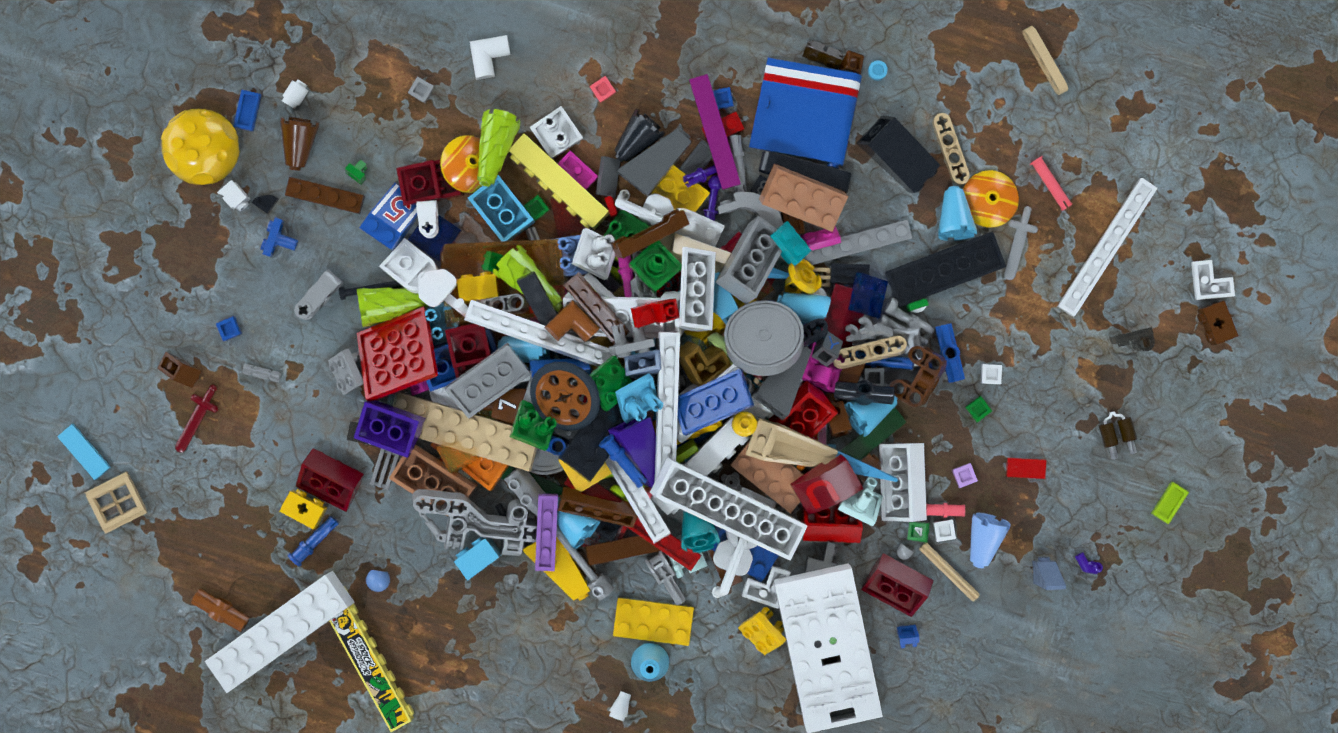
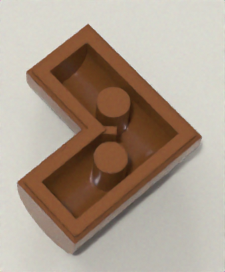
M573 300L544 327L557 341L572 328L584 342L588 341L600 329Z

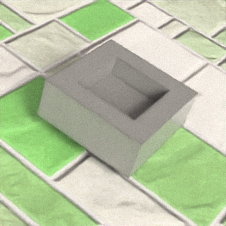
M417 76L408 94L426 103L435 87Z

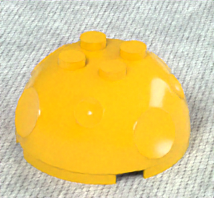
M206 109L184 110L169 121L162 133V155L168 168L179 179L195 185L213 184L224 179L235 167L240 153L239 137L233 125L217 112Z

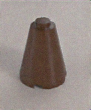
M281 117L280 124L285 165L289 166L290 170L300 171L301 167L306 166L320 122L315 121L314 125L308 119L289 117L288 121H285V118Z

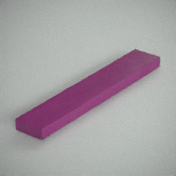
M708 74L689 79L721 188L725 190L741 185Z

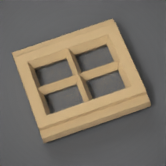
M128 472L85 492L105 534L148 513Z

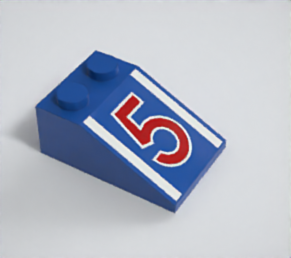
M394 183L370 211L359 228L389 249L394 250L417 220V204L403 206L400 186Z

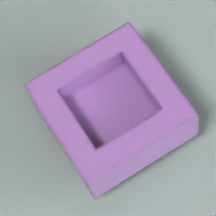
M971 463L952 469L958 488L978 481Z

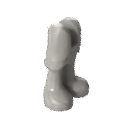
M893 297L886 304L883 313L907 323V327L898 324L884 314L877 321V324H883L892 329L920 328L929 334H932L934 331L931 325L921 320L918 316H915L913 313L909 315L898 307V301ZM920 336L921 346H926L928 340Z

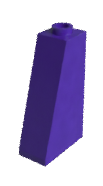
M646 416L645 419L641 418V421L633 419L628 423L623 422L609 429V434L614 435V440L620 447L625 449L626 456L647 479L645 484L641 483L652 488L655 483L656 435L651 417Z

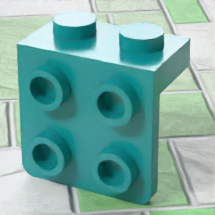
M788 221L776 228L777 230L770 235L782 250L780 255L787 264L792 262L794 266L797 265L812 251Z

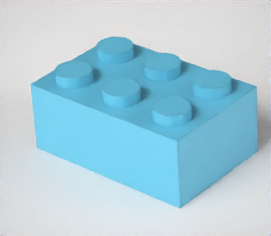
M499 175L493 185L491 184L489 187L482 186L468 197L469 201L504 245H507L535 223Z

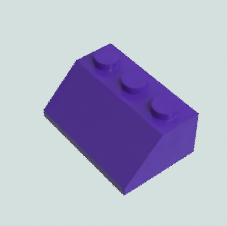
M377 400L365 401L354 439L408 458L420 437L425 418Z

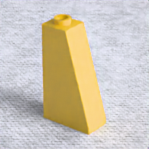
M556 537L555 571L543 572L573 601L577 598L581 601L588 597V592L591 591L587 586L588 582L576 561ZM536 542L523 549L524 553L534 563L536 558Z

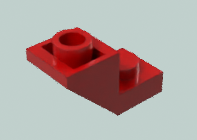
M676 298L645 303L631 308L636 328L655 322L665 323L680 316Z

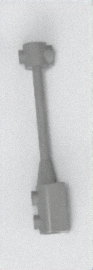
M517 468L508 474L504 480L520 499L521 504L537 516L538 494L546 493L528 471ZM557 526L556 537L591 580L587 586L592 591V594L599 601L607 597L614 590V587L611 585V579L603 575V573L597 576L579 552L570 545Z

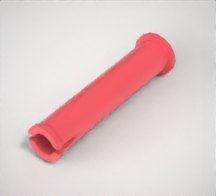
M1040 156L1031 162L1030 165H1033L1063 211L1067 208L1063 201L1068 207L1072 205V202L1043 161V156Z

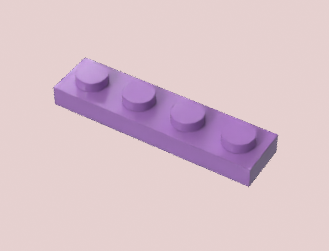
M538 494L535 571H555L558 494Z

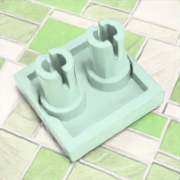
M868 477L862 486L863 489L840 502L838 510L873 526L877 520L883 498L882 495L873 491L877 486L876 479Z

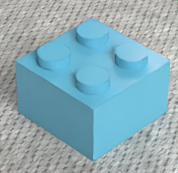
M479 537L472 543L473 547L471 549L466 547L456 555L457 559L454 563L467 581L501 556L500 549L492 538Z

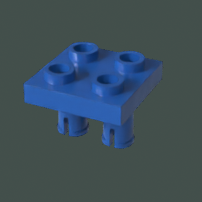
M274 218V221L270 220L267 231L270 232L268 239L263 240L260 250H263V255L273 257L275 248L278 246L295 251L298 240L282 235L283 220Z

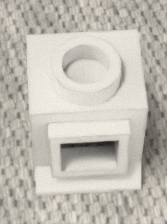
M233 180L217 192L224 196V201L232 209H238L239 211L244 210L251 200Z

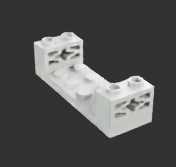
M665 291L661 298L601 297L630 331L626 337H634L630 322H633L631 308L676 298L680 315L681 292ZM569 292L563 297V308L573 300L586 313ZM679 318L665 323L655 322L643 326L645 337L659 338V332H680L681 337L685 331L679 327ZM572 328L568 331L570 335L578 336ZM601 329L593 335L607 337Z

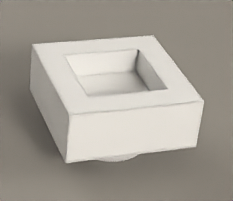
M982 364L981 383L1001 384L1002 365Z
M952 519L933 522L936 542L956 539Z

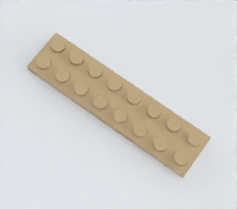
M396 392L394 407L425 418L419 439L526 471L532 470L537 448L509 437L513 425L477 414L468 419L460 409L398 392L397 395Z

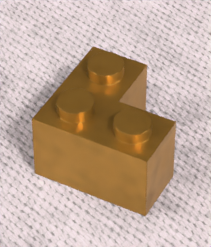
M688 341L680 347L679 362L690 382L697 386L712 381L731 366L724 350L714 345L702 351L700 346Z

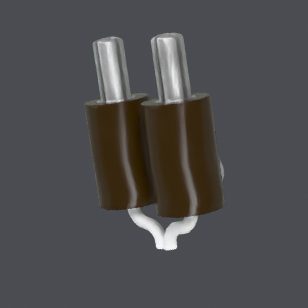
M1115 411L1110 412L1109 417L1105 418L1104 424L1098 426L1104 447H1109L1111 458H1118L1115 446L1119 444L1113 422L1107 423V420L1111 419L1112 415L1122 417V419L1117 420L1123 443L1127 442L1130 454L1137 453L1134 444L1137 436L1131 417L1125 418L1122 414H1116Z

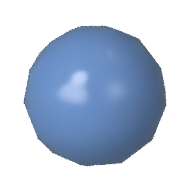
M371 570L366 576V584L374 592H381L389 586L390 576L388 572Z

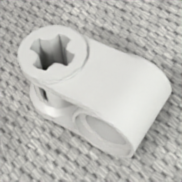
M437 200L417 202L419 230L424 237L434 238L439 231ZM429 224L433 228L430 229V233L424 230L425 228H428Z

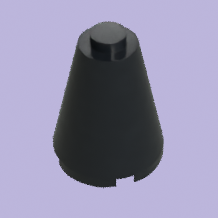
M637 108L634 110L614 149L616 152L615 157L622 163L624 161H631L666 134L665 131H659L661 127L648 115L644 114L642 116L639 114L641 110Z

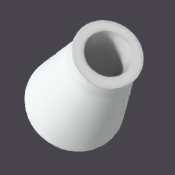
M620 691L619 696L609 710L611 711L609 716L624 721L628 715L631 695Z

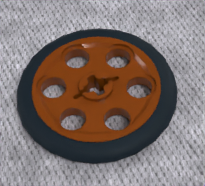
M552 362L538 369L532 378L530 396L535 411L538 412L543 420L547 417L554 418L557 421L555 428L578 430L588 426L596 418L600 407L599 390L591 376L582 368L568 362ZM551 375H555L556 377H558V384H555L551 381ZM570 377H573L577 380V386H573L570 384ZM542 390H547L551 398L544 397ZM562 394H563V395H569L568 398H566V397L560 398V397L562 396ZM580 394H583L587 397V403H584L579 399ZM552 407H558L561 414L556 415L552 411ZM576 409L579 412V417H574L570 410Z

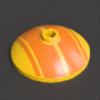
M466 135L453 139L444 148L440 160L441 171L446 181L453 188L465 193H474L482 187L477 180L480 138ZM471 158L475 160L474 165L470 163Z
M993 170L979 172L972 176L963 187L974 223L978 226L986 228L1001 226L1008 222L1017 210L1019 202L1017 188L1013 181L1001 172ZM990 194L995 196V201L989 199Z

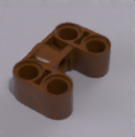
M923 345L912 347L908 353L909 359L921 367L914 381L898 379L890 384V387H895L894 396L912 407L922 406L927 402L947 366V361L943 356ZM918 349L923 352V357L920 360L916 357ZM934 359H937L940 363L938 369L932 366ZM899 383H902L904 386L902 393L897 389ZM915 393H918L921 397L919 403L914 401L913 396Z

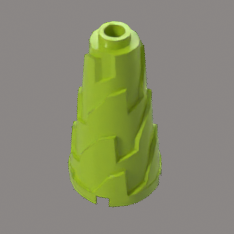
M490 109L484 111L482 116L477 180L482 186L489 187L495 183L506 155L510 151L515 135L520 128V119L516 122L517 116L504 110L494 109L493 113L489 114Z
M517 245L518 251L512 248L497 263L496 266L500 269H494L493 273L523 294L516 282L517 279L535 271L556 311L559 312L563 307L561 304L563 300L560 299L561 296L548 283L545 276L536 267L534 261L528 256L527 251L521 245Z
M406 288L357 289L363 327L391 320L421 307L426 309L429 307L419 298V294L412 293Z

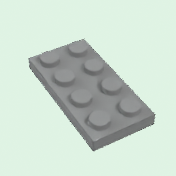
M506 343L445 386V391L469 419L529 377L531 371L509 343Z

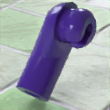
M1083 552L1075 555L1083 572L1098 574L1102 571V564L1088 561Z

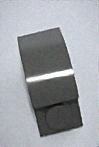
M825 543L822 559L807 556L804 573L838 566L837 562L832 561V558L835 559L838 548L835 547V543Z

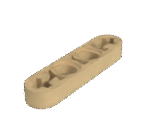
M1033 26L1022 31L1023 36L1053 90L1058 95L1068 91L1066 81L1037 30Z
M939 113L932 121L933 128L952 182L956 185H963L969 180V171L950 117L945 113ZM939 117H941L942 120H946L944 128L945 130L949 128L950 131H945L944 133L940 134L939 131H942L943 128L941 124H937V122L939 121ZM945 135H950L953 138L951 145L943 143ZM951 153H956L959 156L958 163L950 162L949 155ZM962 164L959 171L961 174H965V177L962 178L963 181L956 179L955 176L958 174L957 168L953 171L952 167Z
M893 336L844 348L839 353L843 358H846L844 363H841L837 358L833 361V364L839 369H844L898 356L905 352L907 342L901 336ZM895 342L902 344L900 349L892 347L895 345ZM887 343L889 344V347H891L890 352H888ZM882 346L884 348V353L880 355L876 354L874 352V347ZM862 350L865 352L866 357L858 359L855 356V352ZM850 352H851V358H852L853 361H850V358H847V357H849V353H850Z

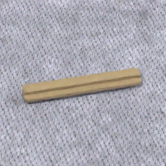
M925 542L920 547V551L971 601H975L980 596L928 543Z

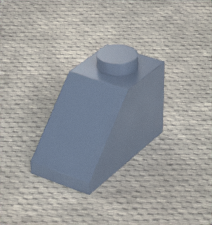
M659 349L624 357L625 374L628 377L639 379L648 373L654 377L661 370Z

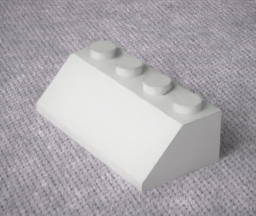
M689 247L682 248L679 327L682 330L697 332L712 330L716 252Z
M924 443L879 444L881 471L898 479L897 482L880 479L881 495L883 496L881 501L882 521L915 522L927 520Z

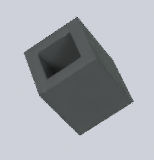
M828 331L824 338L816 341L812 357L826 367L838 358L843 341Z

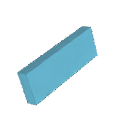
M71 424L57 436L94 480L100 478L111 468L74 424Z

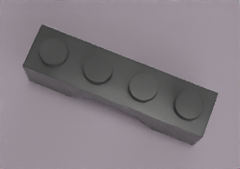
M914 367L913 370L901 368L863 369L862 380H868L872 385L890 387V384L898 379H906L913 382L921 367ZM942 375L937 385H943ZM899 383L897 387H904V386H903L902 383Z

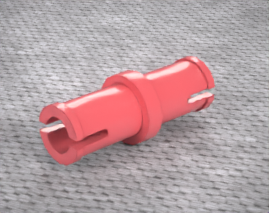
M948 503L926 504L927 516H943V518H947V516L965 517V505H948Z

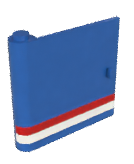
M768 58L749 148L824 161L828 164V167L839 169V166L844 164L862 76L853 72Z

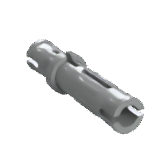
M741 135L729 136L730 150L741 185L734 187L735 193L747 192L743 162L745 154L742 151Z

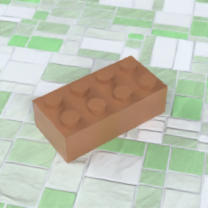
M774 164L759 200L762 205L833 232L848 196L842 190Z
M749 439L730 465L791 514L800 503V500L790 484L804 474L791 464L763 461L746 455L750 442Z
M416 444L408 458L402 456L389 477L390 480L412 494L418 489L462 493L470 498L478 484ZM439 500L436 504L443 505L446 501Z

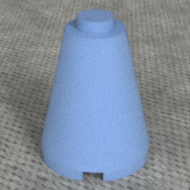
M986 513L973 514L970 561L973 562V566L978 568L989 566L1010 529L1011 524L1002 518L1001 521L995 519L996 516Z

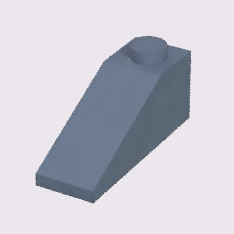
M1038 557V560L1032 561L1033 583L1045 590L1066 589V584L1056 561L1050 560V557Z

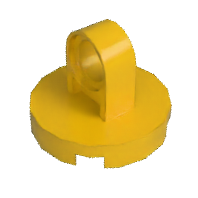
M802 259L795 266L791 262L788 267L790 276L785 280V291L789 293H800L803 291L813 294L821 288V277L819 274L816 276L813 271L815 267L807 260ZM795 283L797 287L792 288L789 285Z

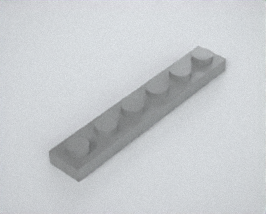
M908 220L841 237V243L813 250L803 259L815 265L912 239Z

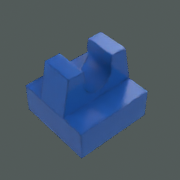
M916 625L897 627L901 649L905 648V644H912L913 647H917L919 634Z

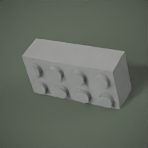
M757 216L748 223L715 281L745 304L757 298L782 252L770 237L777 229L760 216Z

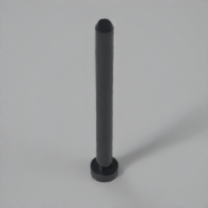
M397 281L345 289L343 286L339 287V295L341 300H346L347 296L357 295V289L360 288L395 289L403 286Z

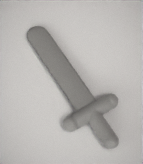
M1029 206L1024 208L1020 222L1014 220L1008 222L1009 227L1016 228L1004 272L1007 280H1013L1016 276L1027 232L1036 233L1038 231L1037 226L1028 224L1031 214V207Z

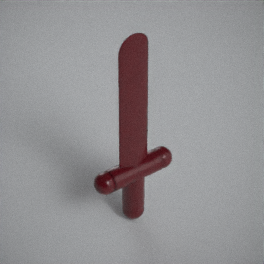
M215 385L209 386L203 398L196 394L191 395V400L197 403V406L175 445L177 452L182 453L186 450L207 410L213 413L218 411V406L210 402L217 389Z

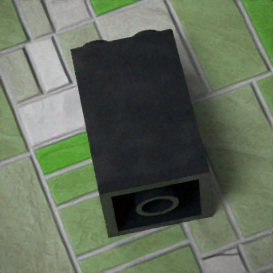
M881 116L856 143L906 191L911 193L919 192L924 187L926 180L935 176L938 171L937 169L941 166L895 117Z

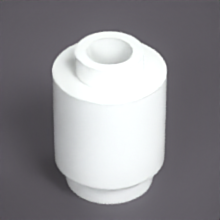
M298 79L296 82L292 80L283 94L284 98L282 101L294 109L297 105L300 106L308 93L306 89L308 85Z

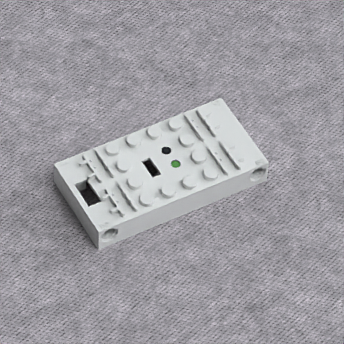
M849 563L774 579L806 732L812 733L883 717L855 581ZM840 655L841 662L822 666L821 659ZM854 708V713L830 718V713L833 711Z

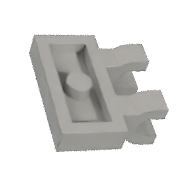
M866 317L859 319V323L864 326L860 330L852 324L845 327L846 331L851 333V335L846 337V341L852 342L854 346L893 336L892 328L879 323L872 325V322Z

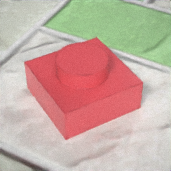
M606 76L590 86V89L600 103L616 93Z

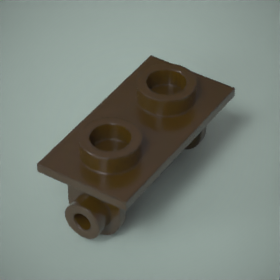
M808 40L802 57L823 64L828 68L838 70L844 54L840 50L829 46L827 51H823L824 44Z

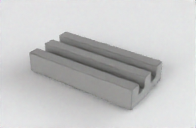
M381 448L370 485L389 490L392 482L389 477L397 466L400 455ZM387 453L379 482H376L384 454ZM391 455H394L395 457L385 485L383 484V480L389 465Z

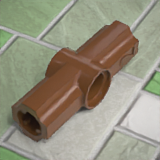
M202 588L192 598L191 603L209 613L208 616L220 623L224 622L239 632H242L249 622L250 617L234 608L232 603L223 598H217Z

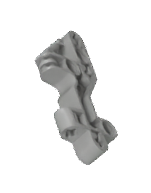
M418 489L412 494L414 509L419 512L420 517L425 519V524L435 535L436 539L444 542V549H448V546H450L451 549L458 547L462 551L465 535L468 531H475L480 537L501 539V555L521 556L524 541L536 542L537 520L527 519V509L521 504L519 499L512 500L509 503L506 516L485 514L462 493ZM439 500L446 501L443 505L436 504ZM517 508L522 509L520 513H513ZM426 513L448 515L446 530L441 531L434 521L426 516ZM456 520L462 521L461 524L457 526L453 525V522Z

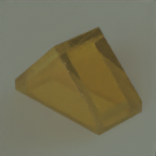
M443 445L437 446V451L449 473H456L479 459L477 455Z

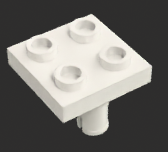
M562 106L530 127L552 159L583 139Z
M588 228L583 229L572 264L603 280L608 279L615 258V252L611 246V242L615 241L612 235L602 236Z

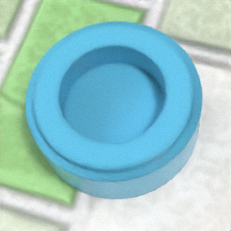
M880 60L872 62L868 67L869 77L876 81L882 80L888 71L886 64Z

